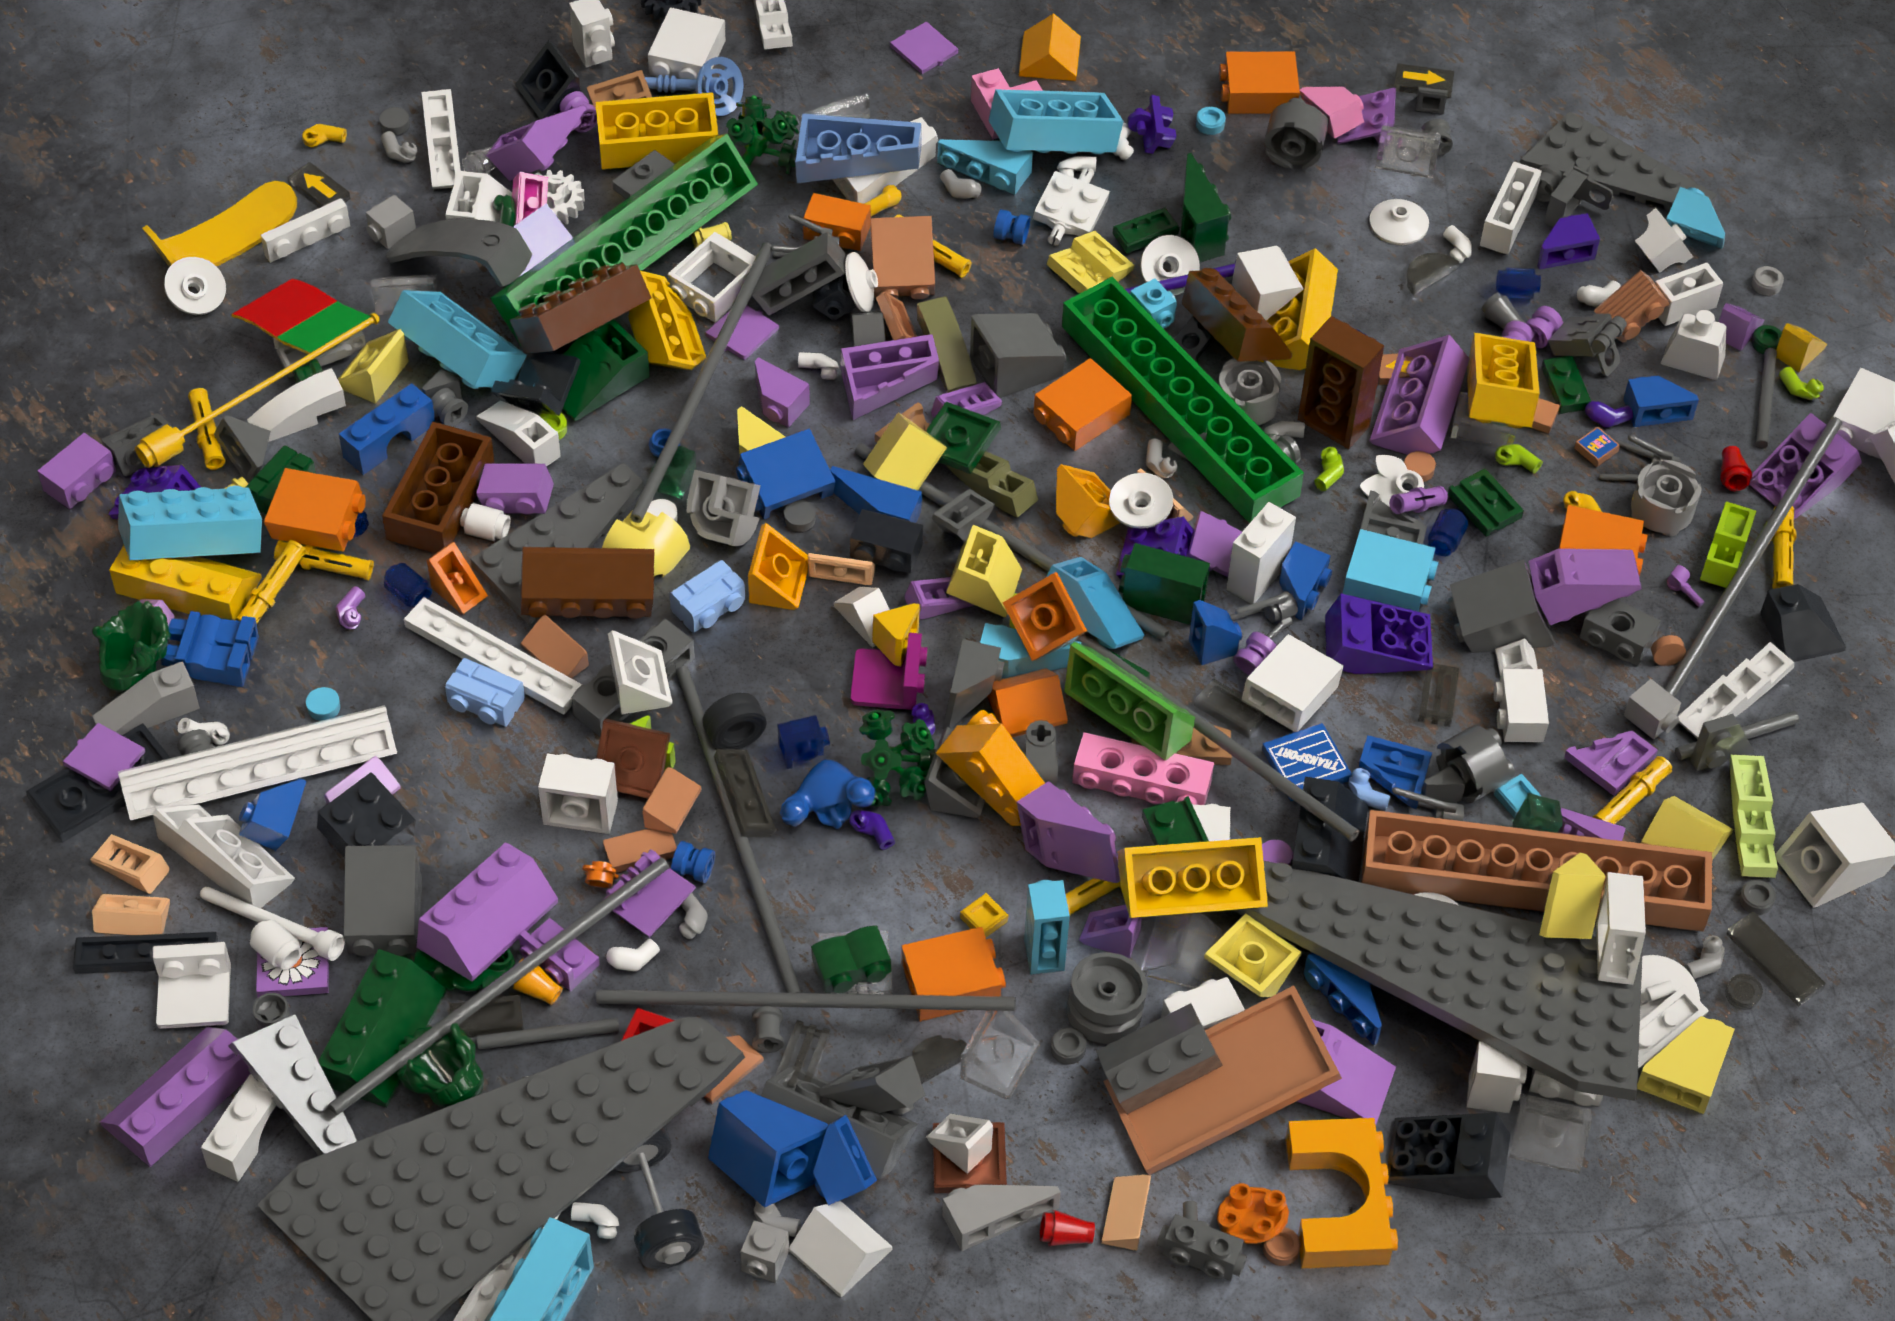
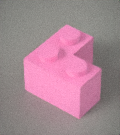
M999 68L972 75L971 102L993 140L999 138L988 121L995 89L1043 91L1037 80L1009 87Z

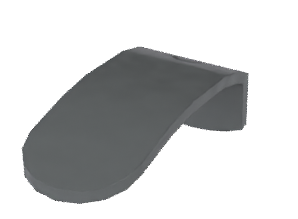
M450 219L425 224L414 229L391 247L386 254L388 262L393 263L422 256L461 257L484 264L497 285L502 287L515 281L524 272L530 262L532 252L518 229L490 220Z

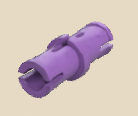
M1442 486L1428 489L1416 487L1407 493L1392 495L1389 505L1395 514L1409 511L1420 513L1426 511L1429 507L1444 505L1447 502L1448 496Z

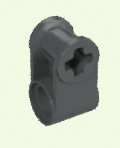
M1035 721L1026 730L1025 756L1045 783L1049 781L1054 786H1057L1058 756H1056L1055 728L1047 721Z

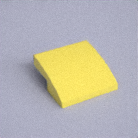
M1096 231L1074 238L1071 248L1049 255L1046 264L1079 294L1110 277L1119 282L1132 272L1135 266Z

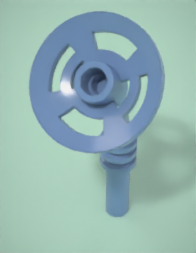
M714 57L706 61L701 67L697 79H677L675 75H672L671 78H669V75H665L664 78L662 75H659L658 78L645 77L649 89H657L658 92L664 90L665 93H668L670 90L671 93H675V90L696 91L697 94L704 92L718 95L719 98L714 99V104L722 103L724 106L715 108L716 116H724L733 112L737 108L736 102H740L744 89L740 69L732 60L726 57ZM720 64L725 69H711V66ZM718 73L720 76L712 77V74ZM732 77L733 93L730 97L727 95V79Z

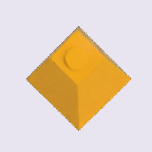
M1063 464L1059 465L1057 468L1056 514L1064 522L1062 526L1069 534L1074 537L1080 535L1093 538L1121 523L1111 512L1109 505L1111 490L1094 472Z

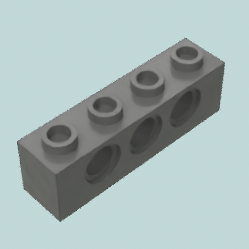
M666 618L657 626L649 628L644 637L639 640L662 651L668 682L677 675V668L688 666L695 660L694 640ZM611 664L604 666L595 678L586 685H581L571 697L573 716L599 737L601 736L602 725L605 719L621 722L631 714L621 715Z

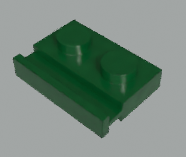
M1485 468L1461 480L1459 485L1455 487L1452 485L1448 488L1447 495L1485 537L1489 536L1490 532L1498 531L1521 519L1523 516V508Z
M1189 796L1177 803L1171 801L1142 810V819L1155 846L1209 841Z

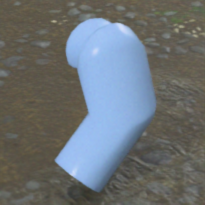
M1362 768L1355 769L1352 772V777L1349 778V787L1352 793L1368 806L1386 811L1390 795L1372 789L1368 782L1370 773Z

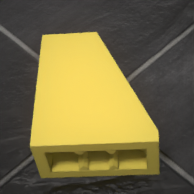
M1700 1016L1644 1065L1637 1083V1089L1704 1114L1735 1029L1726 1026L1719 1020Z

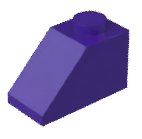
M1588 213L1559 218L1542 244L1537 264L1539 270L1594 260L1596 258L1600 237Z

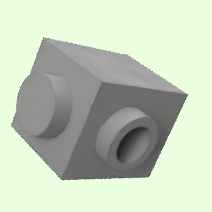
M396 195L389 197L366 212L368 223L366 229L369 236L375 242L379 241L387 249L394 246L405 235L416 229L413 210Z
M1650 679L1629 697L1624 717L1652 739H1655L1664 731L1669 733L1679 721L1677 714L1681 702Z
M754 1220L740 1251L741 1271L776 1283L789 1253L788 1231Z

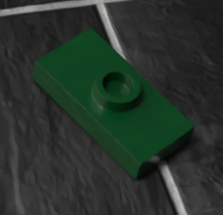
M1166 207L1113 226L1112 234L1125 252L1129 253L1147 246L1158 237L1178 235L1180 227Z

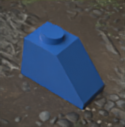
M1660 376L1628 379L1623 398L1625 405L1630 406L1633 411V419L1631 420L1633 427L1693 420L1699 401L1696 394Z
M1201 600L1195 601L1193 603L1189 642L1200 664L1204 665L1235 656L1238 652L1239 641L1242 640L1239 624L1232 621L1227 610Z
M301 778L261 792L251 803L246 802L239 815V821L243 822L239 835L276 851L289 838L307 781Z
M847 1115L838 1118L828 1125L813 1170L816 1189L822 1197H825L828 1206L867 1189L877 1181Z

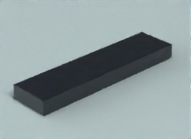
M216 932L77 937L75 940L73 970L75 974L156 971L153 960L154 946L218 942V936Z

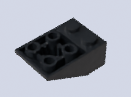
M1496 1112L1395 1118L1387 1165L1388 1183L1465 1199L1502 1198L1511 1134Z

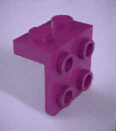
M909 633L907 655L901 667L895 666L881 650L861 648L856 651L851 688V703L853 705L912 710L917 704V694H924L925 674L920 673V666L926 667L928 647H921L922 633Z

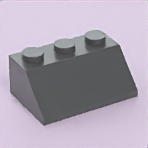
M1191 1003L1096 1051L1110 1085L1127 1114L1223 1066Z

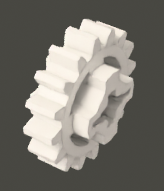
M547 170L545 177H548L547 204L560 221L568 224L569 216L577 218L578 211L584 209V189L581 188L580 181L574 182V175L570 174L567 177H563V171L561 170L557 175H552L551 170Z

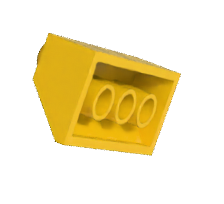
M1316 248L1288 261L1303 290L1266 320L1292 353V358L1288 360H1267L1275 367L1294 370L1305 369L1310 338L1331 317L1338 269Z
M124 545L109 569L117 594L138 600H163L169 609L190 614V611L200 612L201 616L214 615L228 620H236L250 600L251 591L257 588L262 579L259 573L199 556L129 560Z
M1261 837L1130 847L1117 851L1120 886L1129 918L1268 907Z

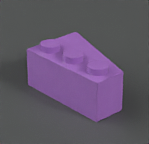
M932 334L841 349L840 370L853 420L937 380L939 358Z

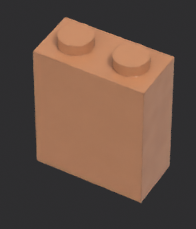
M932 216L871 218L872 267L878 278V287L874 288V297H878L882 292H887L896 299L899 296L925 299L929 295H934L935 272Z

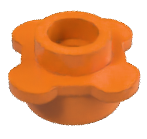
M593 861L592 865H583L582 868L586 875L585 883L594 887L610 888L613 885V880H618L619 875L616 874V869L612 868V865L607 862Z

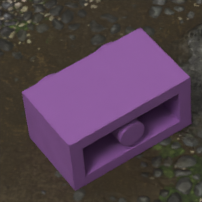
M83 433L37 472L43 491L68 509H71L77 503L86 499L89 493L101 483L109 480L112 474L116 472L111 451L86 433Z
M485 464L476 494L483 506L502 510L504 513H546L554 483L545 464Z

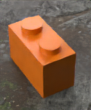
M813 193L803 219L820 227L833 229L832 236L839 237L840 247L861 251L871 226V205ZM803 226V239L812 241L814 236L819 237L821 235Z

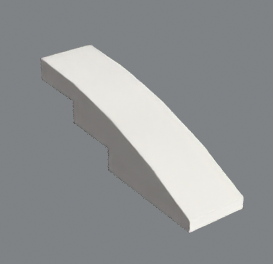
M753 0L764 49L792 47V34L788 24V12L784 0Z
M451 89L421 92L433 190L453 188L457 172L461 170Z
M1769 642L1750 661L1746 658L1727 677L1722 675L1678 716V723L1698 739L1704 722L1734 714L1735 717L1738 716L1794 668V662Z

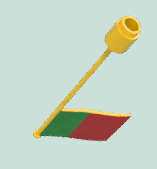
M292 278L235 311L231 316L255 325L279 342L308 355L181 431L177 427H170L168 424L160 427L140 439V444L135 446L137 456L147 468L153 465L155 467L160 466L184 451L182 444L185 443L184 436L369 325L373 323L377 325L380 321L379 316L375 313L367 315L343 305L315 286L301 280Z

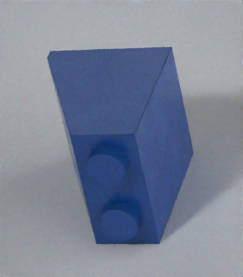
M745 1090L719 1102L708 1159L765 1208L815 1184L813 1170L828 1124Z

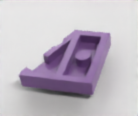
M1628 731L1617 734L1614 738L1595 740L1592 746L1577 750L1575 746L1570 747L1566 750L1564 758L1615 796L1630 782V778L1636 772H1641L1656 758L1658 750L1635 732Z

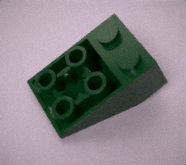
M1188 153L1182 198L1180 237L1193 246L1198 255L1199 263L1225 255L1226 242L1229 240L1228 224L1231 221V212L1228 205L1223 204L1219 198L1216 186L1207 179L1203 165L1197 163L1192 153Z
M614 319L580 336L563 354L575 356L581 360V363L562 409L576 422L650 376L648 352Z

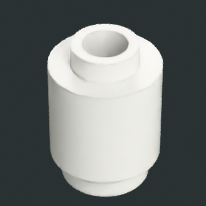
M472 503L469 508L463 510L460 525L464 527V532L467 535L495 542L497 539L500 540L507 536L511 519L502 510Z
M275 920L262 921L253 928L250 946L273 967L287 970L300 959L302 948L299 947V941Z

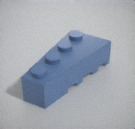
M802 114L795 161L797 183L919 169L922 125L916 122Z

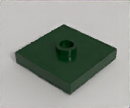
M945 402L925 432L947 447L938 462L971 474L1001 430L1000 421Z

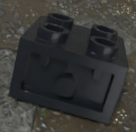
M549 352L530 353L526 357L518 380L510 379L509 382L495 380L491 392L503 402L524 410L560 416L581 360L575 356Z

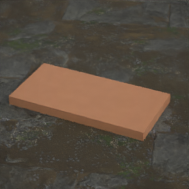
M1294 985L1206 1029L1205 1031L1223 1066L1127 1114L1119 1103L1109 1080L1103 1081L1148 1175L1342 1079Z

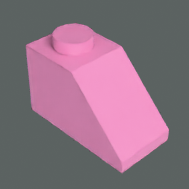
M1303 87L1300 89L1301 99L1328 117L1327 132L1334 139L1364 123L1362 100L1357 94L1353 95L1345 87Z

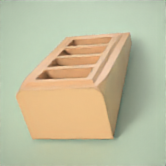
M113 834L108 837L90 859L96 866L148 894H151L169 873V866L161 854ZM118 849H120V852L111 861L110 858L115 854V852Z

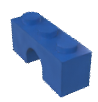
M411 383L339 433L343 458L362 475L366 474L388 458L387 446L396 434L402 432L413 441L429 429L432 421L435 422L432 400Z

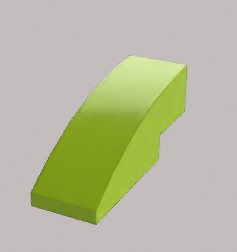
M1725 502L1700 580L1727 588L1737 572L1756 510Z

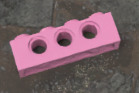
M1083 732L1074 762L1072 783L1079 784L1088 789L1096 788L1113 792L1118 796L1143 799L1152 804H1162L1171 801L1180 802L1189 796L1193 805H1205L1212 781L1214 762L1180 754H1174L1165 761L1145 746Z

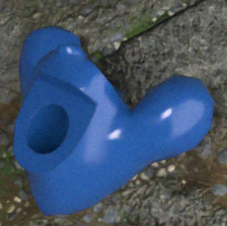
M824 759L809 771L797 792L788 797L782 804L780 816L786 825L795 827L808 817L809 812L814 811L820 822L839 829L849 819L852 813V804L858 807H868L873 803L875 788L869 780L855 776L842 764L834 760Z

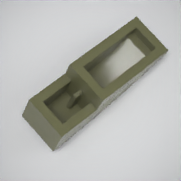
M947 296L917 303V321L924 335H933L939 358L938 374L946 392L949 393L976 385L977 382L970 357Z
M987 451L971 474L947 466L977 494L1017 518L1039 500L1034 480L1011 471L1008 460Z

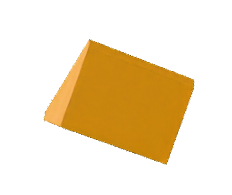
M1054 13L1024 31L1019 76L1076 81L1081 36Z
M767 523L762 524L748 573L749 603L790 610L798 609L808 573V555Z

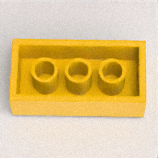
M713 93L595 102L602 169L632 167L654 150L671 162L677 163L710 138L719 136Z
M1474 333L1469 353L1470 359L1467 365L1469 417L1481 423H1491L1494 421L1505 423L1512 428H1522L1523 426L1532 428L1540 394L1535 342Z

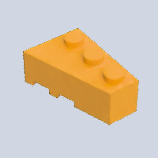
M1002 723L957 725L936 752L956 774L1011 826H1021L1017 801L1045 784Z

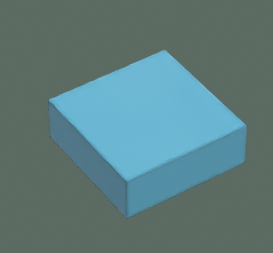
M1523 774L1509 780L1494 792V796L1514 818L1541 804L1543 798Z

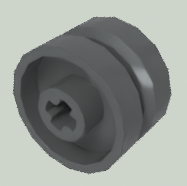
M1111 952L1095 953L1082 959L1073 970L1066 1006V1013L1071 1026L1083 1033L1086 1039L1103 1044L1113 1043L1135 1032L1141 1023L1148 989L1147 979L1143 970L1128 957Z

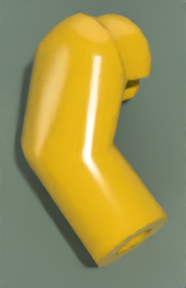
M316 124L303 131L302 140L309 147H317L329 140L344 143L347 130L345 128Z
M887 185L882 190V194L864 203L871 205V217L897 205L902 197L901 191L895 185Z
M1569 491L1563 497L1566 509L1568 505L1602 512L1594 498L1590 495Z

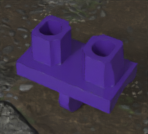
M1151 94L1149 106L1144 110L1142 108L1135 109L1128 116L1127 122L1131 131L1143 135L1145 152L1153 154L1157 146L1171 148L1176 140V130L1167 128L1173 119L1172 108L1161 106L1160 97Z

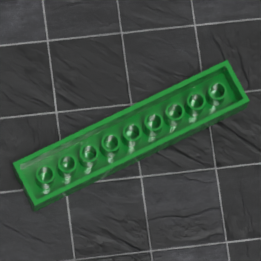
M727 133L710 138L490 299L520 344L510 322L511 319L520 315L519 309L535 303L536 306L543 303L545 295L560 290V292L569 289L568 283L582 277L586 280L593 276V270L609 264V267L621 262L625 266L637 264L639 270L642 271L757 186L758 183Z
M1113 277L1063 302L1062 328L1102 369L1132 394V401L1249 523L1268 502L1281 508L1300 497L1304 472ZM1206 433V441L1199 435Z

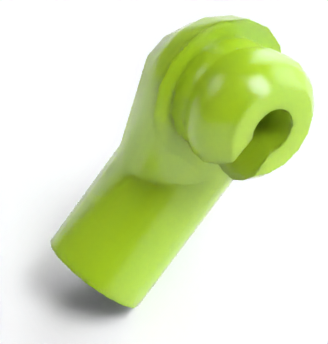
M1786 367L1779 373V377L1794 396L1815 400L1820 397V393L1824 390V385L1818 379H1811L1808 383L1802 382L1792 367Z
M1519 444L1502 445L1495 452V458L1499 464L1504 466L1522 465L1533 474L1540 469L1543 463L1542 460Z
M1327 447L1321 452L1324 472L1314 480L1316 487L1320 491H1326L1344 473L1341 455L1338 454L1337 449L1334 447Z

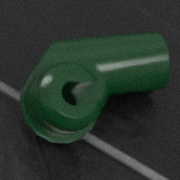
M497 195L494 198L493 207L495 210L501 211L499 223L513 227L516 219L514 199L509 195Z

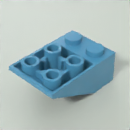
M1082 557L1051 566L1046 577L1055 572L1058 573L1087 632L1097 637L1099 644L1109 649H1116L1143 639L1144 633L1106 572Z

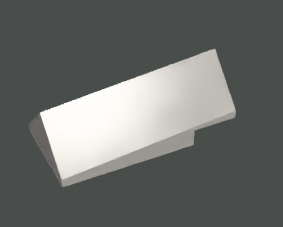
M199 804L156 808L153 812L158 839L231 896L262 908L291 885L295 879L258 843L240 836L241 827L228 815L211 816Z

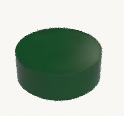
M1771 325L1758 327L1752 337L1753 348L1761 354H1764L1768 348L1777 350L1782 331Z

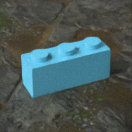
M1041 880L1028 884L1024 942L1030 975L1065 971L1070 915L1063 880Z

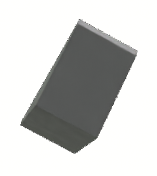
M881 311L849 313L853 347L885 342L883 313Z
M225 416L214 432V436L241 476L249 484L263 466L271 431L231 416Z
M968 489L933 513L932 520L944 532L964 543L972 526L975 525L981 528L995 504Z

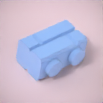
M720 560L670 592V609L692 633H695L702 627L709 628L716 623L719 616L727 611L734 612L742 606L745 600L744 581L735 572H732L731 568L723 560Z
M463 658L456 668V672H453L445 686L447 702L453 709L459 712H465L466 710L478 715L483 722L491 725L498 723L507 727L525 698L522 681L466 658Z

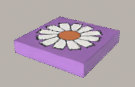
M328 927L309 929L314 930L316 932L327 931ZM299 939L297 940L299 941V947L302 948V955L297 963L287 970L273 967L257 952L256 993L258 998L266 993H277L282 996L329 993V960L319 956L317 951L314 950L313 945Z

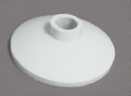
M1391 199L1383 201L1373 208L1369 224L1372 232L1379 239L1394 245H1409L1418 242L1426 235L1429 219L1425 211L1417 204L1402 199Z
M1174 235L1156 238L1147 245L1141 257V273L1145 282L1154 278L1157 281L1187 275L1189 271H1199L1200 269L1199 258L1193 246L1185 239ZM1164 262L1170 263V265H1171V271H1170V272L1164 271V269H1163V263H1164ZM1185 287L1171 290L1170 292L1173 295H1179L1184 293Z
M852 252L847 255L845 262L848 287L859 310L869 312L873 307L874 288L878 287V278L873 269H868L861 256L856 252Z
M186 257L170 266L165 275L164 289L168 299L176 308L188 314L203 315L214 311L222 303L226 293V283L221 271L210 261L199 257ZM188 287H195L198 290V293L194 294L188 290Z
M1134 473L1120 479L1114 485L1110 493L1109 505L1114 517L1122 524L1133 528H1149L1159 524L1170 514L1173 507V494L1169 485L1160 477L1149 473Z

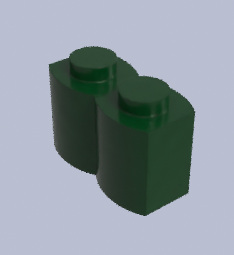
M877 925L856 929L845 936L827 938L811 946L812 960L825 993H844L849 991L858 982H879L892 972L891 958Z

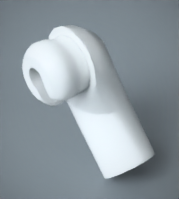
M1123 123L1117 150L1113 152L1121 160H1127L1134 151L1128 145L1129 141L1127 138L1131 130L1126 123Z
M1074 156L1060 162L1057 170H1059V173L1074 177V171H1082L1085 167H1088V171L1091 168L1096 172V157Z

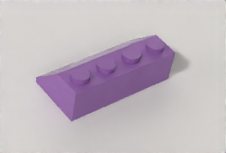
M1450 335L1399 349L1394 370L1370 438V442L1373 445L1406 455L1415 451H1423L1428 454L1441 451L1470 359ZM1405 357H1413L1414 359L1407 366V373L1411 377L1399 378Z
M505 842L419 918L417 948L470 981H473L519 939V934L523 930L528 931L558 903V898L534 859Z
M206 1027L101 1120V1126L151 1167L247 1080L251 1074L248 1071L249 1066L239 1054L236 1056L228 1046L238 1039L226 1029Z

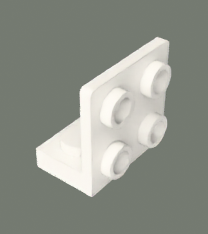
M225 942L154 946L153 960L159 976L157 1027L164 1029L228 1024L231 962Z

